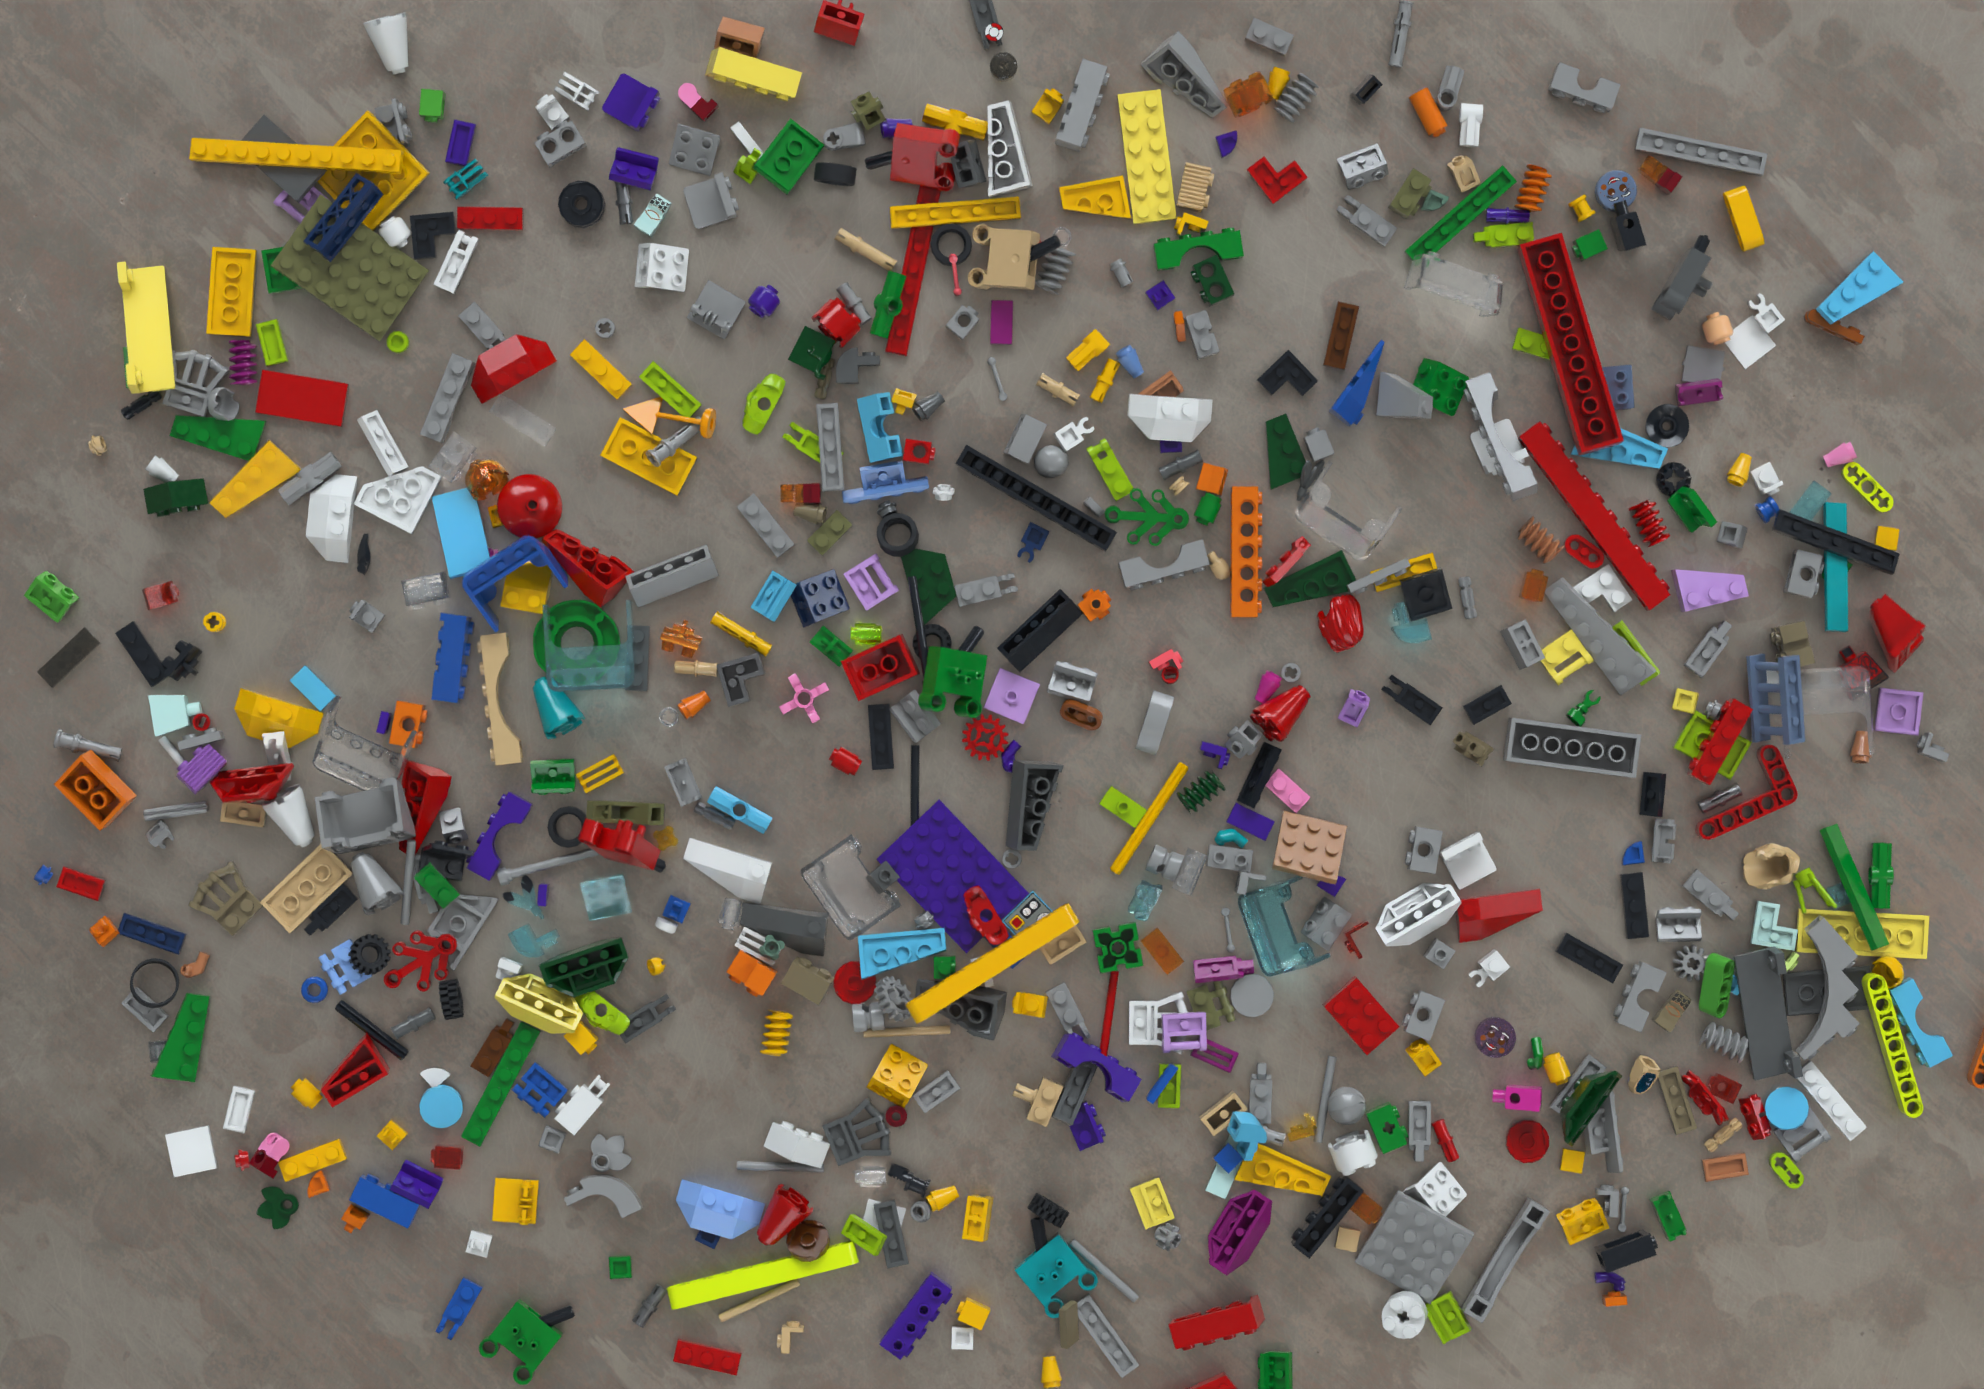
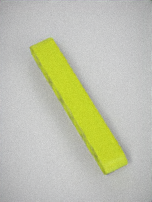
M1870 972L1863 976L1861 981L1898 1108L1900 1112L1908 1117L1917 1118L1923 1112V1103L1885 978ZM1877 978V986L1871 989V980ZM1879 999H1883V1000H1884V1005H1883V1007L1880 1008V1009H1877V1007H1876L1877 1001H1878ZM1889 1019L1890 1026L1884 1030L1882 1024L1885 1020ZM1895 1040L1896 1047L1893 1050H1889V1043ZM1901 1060L1902 1068L1896 1071L1895 1064ZM1908 1081L1909 1086L1907 1090L1902 1091L1901 1084ZM1910 1102H1914V1109L1911 1112H1908V1104Z

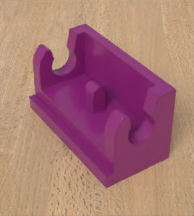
M1717 378L1676 384L1677 405L1685 406L1723 400L1724 397L1721 393L1722 381Z

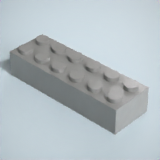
M1509 718L1503 761L1636 778L1641 735Z

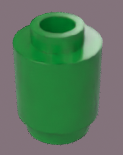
M1206 492L1205 496L1201 497L1194 516L1197 517L1196 522L1208 526L1209 523L1213 524L1221 508L1220 502L1222 499Z

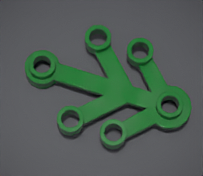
M1133 488L1130 491V498L1133 501H1137L1146 512L1121 511L1119 507L1111 505L1106 508L1104 516L1109 523H1117L1120 520L1145 521L1135 531L1128 533L1127 540L1132 545L1137 544L1140 541V537L1157 522H1167L1158 532H1153L1149 535V543L1153 546H1158L1162 538L1172 529L1179 530L1187 526L1189 522L1188 513L1182 508H1174L1165 498L1164 492L1160 489H1155L1151 494L1152 500L1160 503L1167 512L1158 513L1143 496L1142 490ZM1139 491L1141 495L1136 499L1133 498L1132 493ZM1156 492H1160L1162 494V498L1156 500L1154 498V494ZM1111 511L1117 512L1115 519L1109 517ZM1181 515L1182 521L1177 523L1174 521V517ZM1131 534L1138 536L1136 541L1133 542L1129 539ZM1157 535L1159 537V541L1157 543H1153L1151 541L1152 536Z

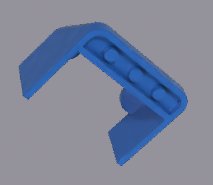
M532 536L520 538L463 576V589L494 632L499 630V618L488 605V602L494 599L497 594V588L494 583L526 562L530 561L537 567L548 565L564 588L568 587V575L551 551Z

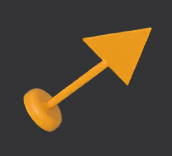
M662 397L623 408L628 415L652 435L657 418L699 424L700 434L706 439L712 437L716 425V410L712 408L706 409L701 419L661 413Z

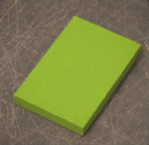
M1695 710V714H1692L1673 748L1692 759L1693 757L1696 758L1700 752L1698 748L1704 738L1707 739L1711 733L1709 729L1714 720L1707 719V716ZM1738 735L1717 773L1731 780L1752 742Z

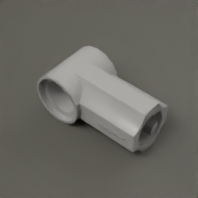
M1448 65L1445 68L1439 92L1435 99L1441 111L1450 110L1457 101V95L1464 75V70ZM1448 95L1451 98V104H1444L1441 101V96Z

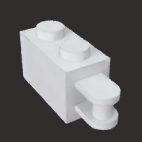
M600 1075L596 1077L589 1087L586 1084H583L581 1088L577 1085L569 1094L572 1097L567 1104L562 1102L555 1110L558 1115L554 1119L573 1135L578 1132L604 1101L600 1096L610 1084L602 1081ZM594 1085L601 1090L598 1095L591 1089Z

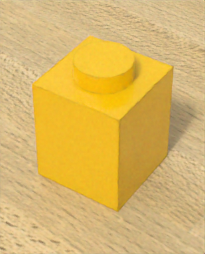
M580 1020L574 1033H566L564 1035V1038L580 1055L584 1052L589 1054L597 1047L595 1042L598 1040V1037L582 1020Z
M966 1297L965 1302L960 1301L955 1313L959 1314L957 1320L982 1330L990 1313V1307Z

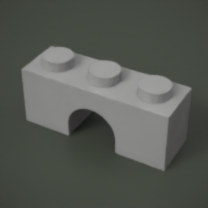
M1560 62L1557 64L1548 88L1549 91H1552V95L1563 99L1565 96L1572 98L1573 103L1585 106L1586 103L1593 106V110L1600 113L1609 112L1613 108L1621 84L1600 77L1594 89L1584 90L1577 82L1580 69Z
M1639 961L1638 965L1635 964L1630 973L1632 980L1629 985H1625L1622 992L1624 999L1621 1005L1618 1004L1615 1008L1613 1016L1616 1018L1614 1021L1642 1032L1650 1012L1639 1007L1637 997L1645 989L1659 992L1667 972Z

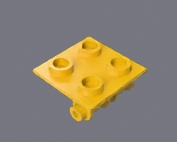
M495 1178L492 1221L519 1223L520 1225L536 1224L539 1181Z

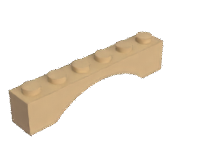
M508 633L480 636V641H477V649L479 654L482 653L483 662H480V673L485 675L486 684H482L483 696L487 697L488 705H485L486 718H490L491 727H487L488 738L493 741V748L490 749L491 761H495V765L524 762L521 740L507 725L499 703L498 687L500 675L511 655Z

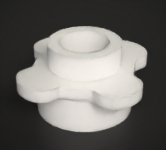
M947 484L937 485V487L933 488L935 499L941 501L951 500L952 495H954V488H950V485Z

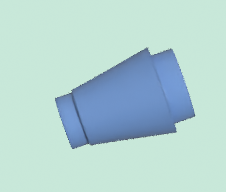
M1127 345L1116 352L1118 357L1116 360L1133 378L1144 373L1135 348Z

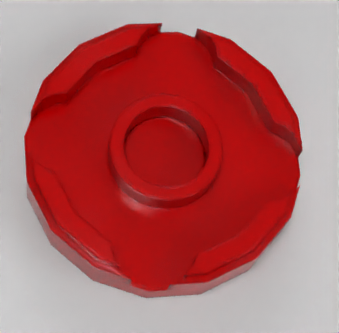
M860 961L847 962L837 970L834 976V989L842 1001L849 1004H860L867 1001L874 994L876 976L874 975L862 980Z
M1521 1120L1509 1128L1506 1135V1147L1516 1160L1522 1163H1533L1540 1160L1546 1154L1549 1148V1136L1546 1129L1540 1123L1533 1120Z

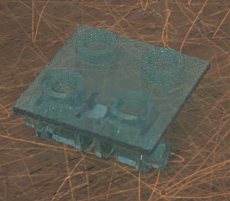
M623 874L580 882L589 921L632 912Z

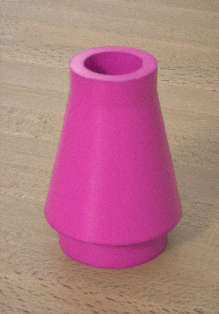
M1267 670L1265 675L1262 674L1255 699L1261 703L1267 702L1281 686L1280 681L1282 678Z

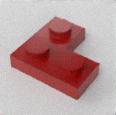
M1265 156L1247 169V172L1272 204L1276 203L1308 178L1295 160L1278 173Z

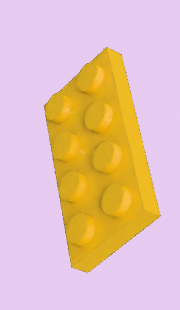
M212 247L206 334L251 337L257 250Z
M621 417L600 456L676 496L680 493L698 458L678 447L675 455L672 457L668 456L661 462L659 467H655L647 458L646 451L654 449L660 444L662 439Z

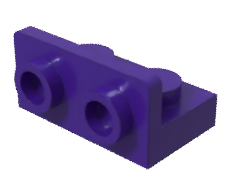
M617 147L615 160L609 173V180L651 190L657 174L659 158Z
M1087 1100L1082 1102L1073 1125L1069 1126L1079 1151L1098 1143H1104L1102 1137L1106 1136L1102 1124L1097 1125L1094 1117L1098 1116L1094 1105H1089Z
M405 1160L390 1190L429 1209L444 1179Z

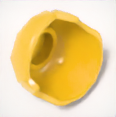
M1884 956L1872 962L1875 965L1872 972L1885 978L1889 989L1897 987L1902 983L1904 970L1902 964L1896 958Z

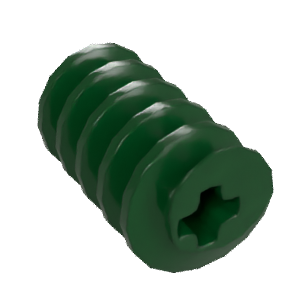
M1207 771L1204 772L1206 779L1198 776L1199 784L1193 781L1190 782L1191 790L1184 787L1185 795L1180 792L1176 793L1178 799L1189 813L1190 809L1198 812L1197 804L1204 807V798L1211 802V793L1218 796L1217 788L1223 791L1226 790L1213 771L1212 774Z

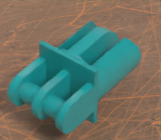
M476 158L458 172L455 171L454 174L443 182L450 187L449 191L456 195V200L471 191V188L488 176L487 172H483L476 177L484 169L481 165L473 168L478 163ZM458 176L460 181L455 184L453 179ZM464 184L466 188L460 191L458 187Z

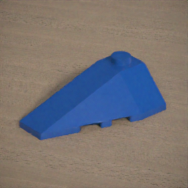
M1383 340L1378 342L1329 410L1331 414L1349 427L1353 423L1357 425L1364 415L1361 411L1365 406L1385 343Z

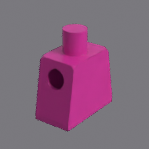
M1507 1085L1506 1090L1493 1089L1492 1102L1505 1103V1109L1540 1112L1542 1087ZM1518 1094L1520 1100L1513 1101L1511 1095Z

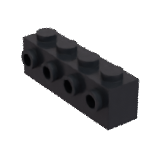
M1059 589L997 649L1021 672L1072 625L1083 612Z
M1339 1176L1332 1185L1334 1189L1329 1195L1325 1194L1318 1202L1319 1208L1315 1212L1312 1210L1304 1221L1307 1223L1303 1228L1300 1229L1298 1227L1291 1236L1293 1239L1291 1244L1309 1259L1364 1192L1359 1185L1347 1176H1343V1178Z

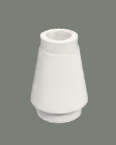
M156 455L145 469L149 472V475L165 483L175 481L179 476L162 457L158 458Z

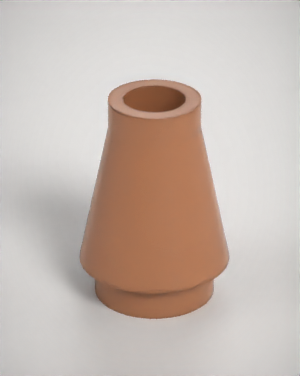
M1856 731L1850 753L1853 763L1867 764L1869 763V758H1872L1869 732Z

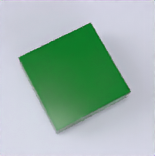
M631 1255L609 1257L610 1279L632 1278Z

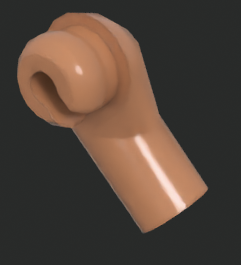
M200 951L196 962L184 964L180 969V973L186 978L202 974L210 955Z

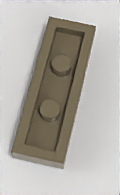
M1678 1066L1661 1070L1658 1081L1675 1134L1679 1135L1697 1129Z

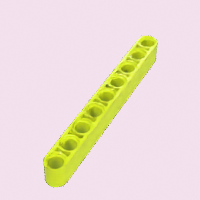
M847 1241L829 1246L822 1257L811 1262L797 1260L791 1255L676 1284L666 1289L671 1309L674 1310L858 1263L859 1259L855 1243Z

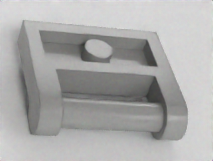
M1810 1107L1808 1118L1797 1129L1780 1130L1776 1128L1773 1130L1795 1163L1799 1162L1802 1156L1822 1142H1828L1832 1139ZM1815 1129L1819 1132V1135L1797 1150H1794L1792 1147L1793 1144Z

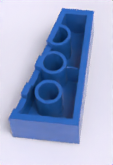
M440 613V621H444V626H441L438 632L441 648H438L436 652L438 670L435 669L431 700L460 703V699L465 697L466 687L462 686L463 677L467 678L468 665H465L466 656H470L471 643H468L469 634L473 635L474 622H471L472 617Z

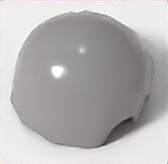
M225 387L213 389L207 398L209 413L217 420H234L238 415L240 407L239 402L233 399L235 393Z
M1056 445L1041 448L1034 458L1035 469L1041 476L1046 478H1055L1064 474L1069 465L1067 453Z

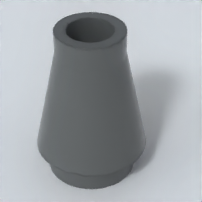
M937 391L930 396L916 401L912 410L920 421L928 420L945 400Z

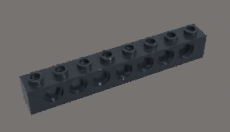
M968 445L965 446L955 463L958 467L1105 552L1117 534L1113 529Z

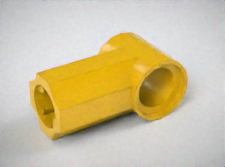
M1094 329L1066 359L1079 372L1094 357H1098L1107 349L1110 343L1097 329Z

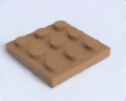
M1283 811L1272 869L1336 884L1347 826Z

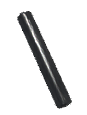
M341 1000L336 1005L335 1010L363 1032H367L372 1039L398 1059L403 1060L407 1056L409 1051L345 1001Z

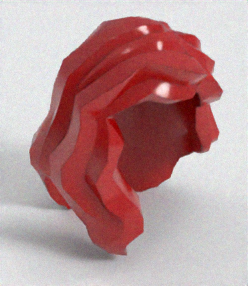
M1346 594L1345 596L1332 598L1327 616H1325L1323 611L1318 612V627L1334 652L1339 653L1351 649L1361 641L1364 634L1361 607L1353 595Z

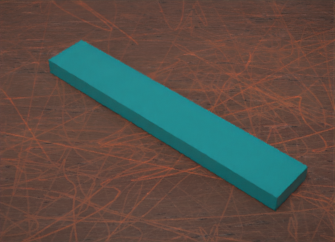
M1825 502L1823 504L1824 526L1847 534V503ZM1824 550L1825 631L1847 632V558Z

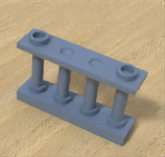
M1765 654L1746 656L1750 708L1753 709L1750 714L1752 742L1771 740V735L1783 736V744L1785 745L1805 742L1800 656L1778 657V662H1766ZM1766 671H1778L1779 684L1767 683ZM1768 692L1780 693L1781 706L1769 705ZM1769 714H1781L1782 727H1771Z

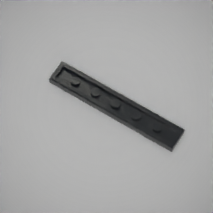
M1781 509L1777 511L1772 531L1890 575L1894 574L1900 555L1897 552Z

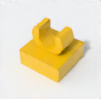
M896 388L891 401L897 403L895 413L903 415L906 407L912 408L917 395Z
M391 1119L377 1137L393 1151L408 1133Z

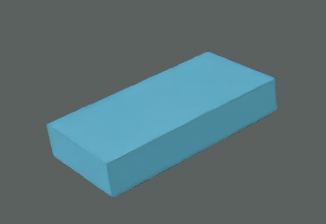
M306 665L289 680L319 711H322L336 697Z

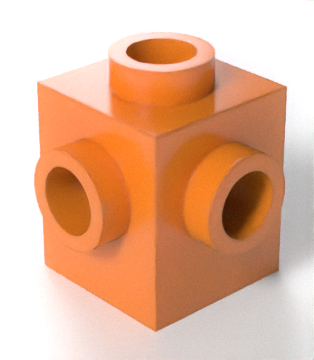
M1091 588L1082 595L1084 600L1077 604L1089 622H1091L1096 617L1101 620L1110 613L1108 608L1111 607L1109 604L1111 598L1105 590L1100 592L1099 589L1094 591ZM1094 600L1100 603L1099 608L1092 606Z

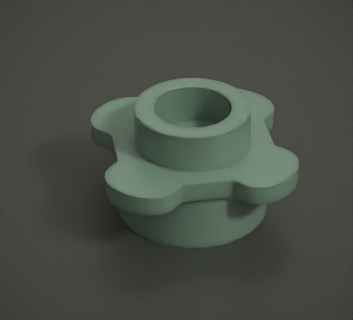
M767 935L765 943L759 948V951L762 955L770 956L771 960H777L779 952L785 947V944L782 940L774 939L773 935Z

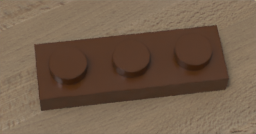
M1337 302L1323 366L1345 370L1359 306Z

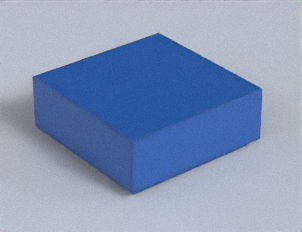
M1229 1143L1213 1157L1228 1174L1243 1160L1241 1155Z

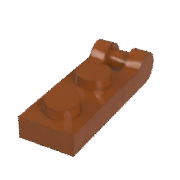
M1812 309L1804 315L1806 323L1856 346L1860 345L1865 337L1855 327L1848 326L1846 328L1840 325L1841 321L1839 320L1830 325L1816 309Z

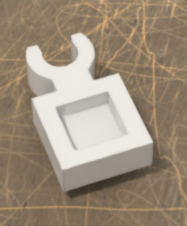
M1759 293L1756 295L1760 300L1759 305L1753 304L1751 300L1747 304L1751 309L1758 312L1754 318L1766 334H1768L1785 319L1773 303L1766 306L1764 296Z
M1088 417L1079 420L1077 426L1071 422L1053 434L1064 452L1084 440L1081 434L1086 435L1094 430V427L1089 429L1083 427V423L1088 420Z

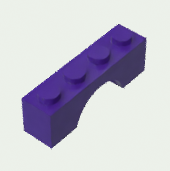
M513 792L502 795L497 804L501 807L497 814L492 813L487 822L490 825L487 832L480 834L476 842L479 846L476 852H474V856L466 860L469 863L467 869L488 881L492 880L502 862L495 850L497 833L507 824H522L533 806L531 802Z
M1076 1033L1064 1034L1051 1057L1068 1068L1077 1067L1083 1062L1095 1064L1104 1075L1105 1092L1121 1102H1129L1142 1080L1136 1076L1137 1072L1129 1067L1124 1068L1120 1066L1119 1061L1108 1055L1106 1057L1101 1053L1102 1050L1093 1044L1089 1046L1083 1042L1084 1038Z

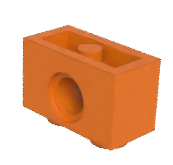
M405 701L396 702L389 744L418 748V744H422L424 732L421 731L422 723H426L428 710H425V705ZM408 718L412 719L415 723L414 729L411 731L406 730L404 727V722Z

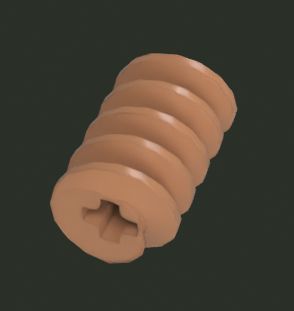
M1532 516L1519 529L1518 532L1520 534L1517 539L1526 538L1524 546L1532 544L1531 552L1538 549L1539 552L1536 557L1539 558L1544 555L1543 563L1545 564L1551 561L1565 545L1558 548L1560 540L1557 539L1552 542L1554 535L1551 533L1545 536L1547 528L1539 530L1541 523L1532 524L1535 518Z

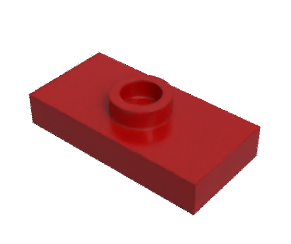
M64 866L56 887L99 901L106 880Z

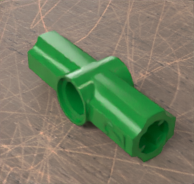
M888 271L882 293L878 294L874 300L876 314L870 330L871 334L888 338L894 316L898 315L902 310L900 296L907 277L906 275Z
M1876 842L1872 843L1871 865L1868 870V882L1871 885L1870 900L1874 908L1890 909V889L1894 880V870L1891 866L1892 843Z

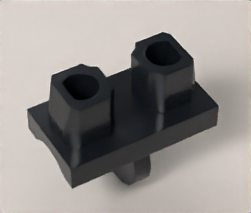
M180 640L175 646V650L180 653L178 657L174 659L171 656H167L161 662L166 670L164 673L176 681H179L182 676L186 678L190 673L195 676L199 673L195 666L199 663L197 658L203 652L193 644Z

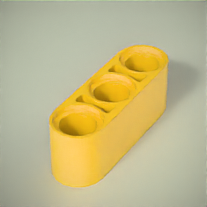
M1743 185L1723 192L1725 205L1741 250L1744 252L1764 245V237L1746 186Z

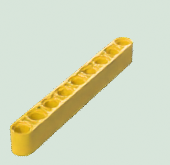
M1066 903L912 999L905 1006L916 1024L1069 930L1080 921L1070 904Z

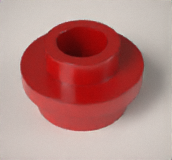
M241 1149L238 1150V1154L234 1155L236 1168L240 1167L241 1171H245L244 1169L250 1168L248 1152Z

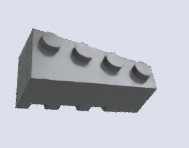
M1013 760L1006 847L1015 850H1037L1045 825L1043 822L1046 813L1049 812L1051 807L1049 803L1053 791H1056L1058 785L1056 781L1064 765L1050 761Z

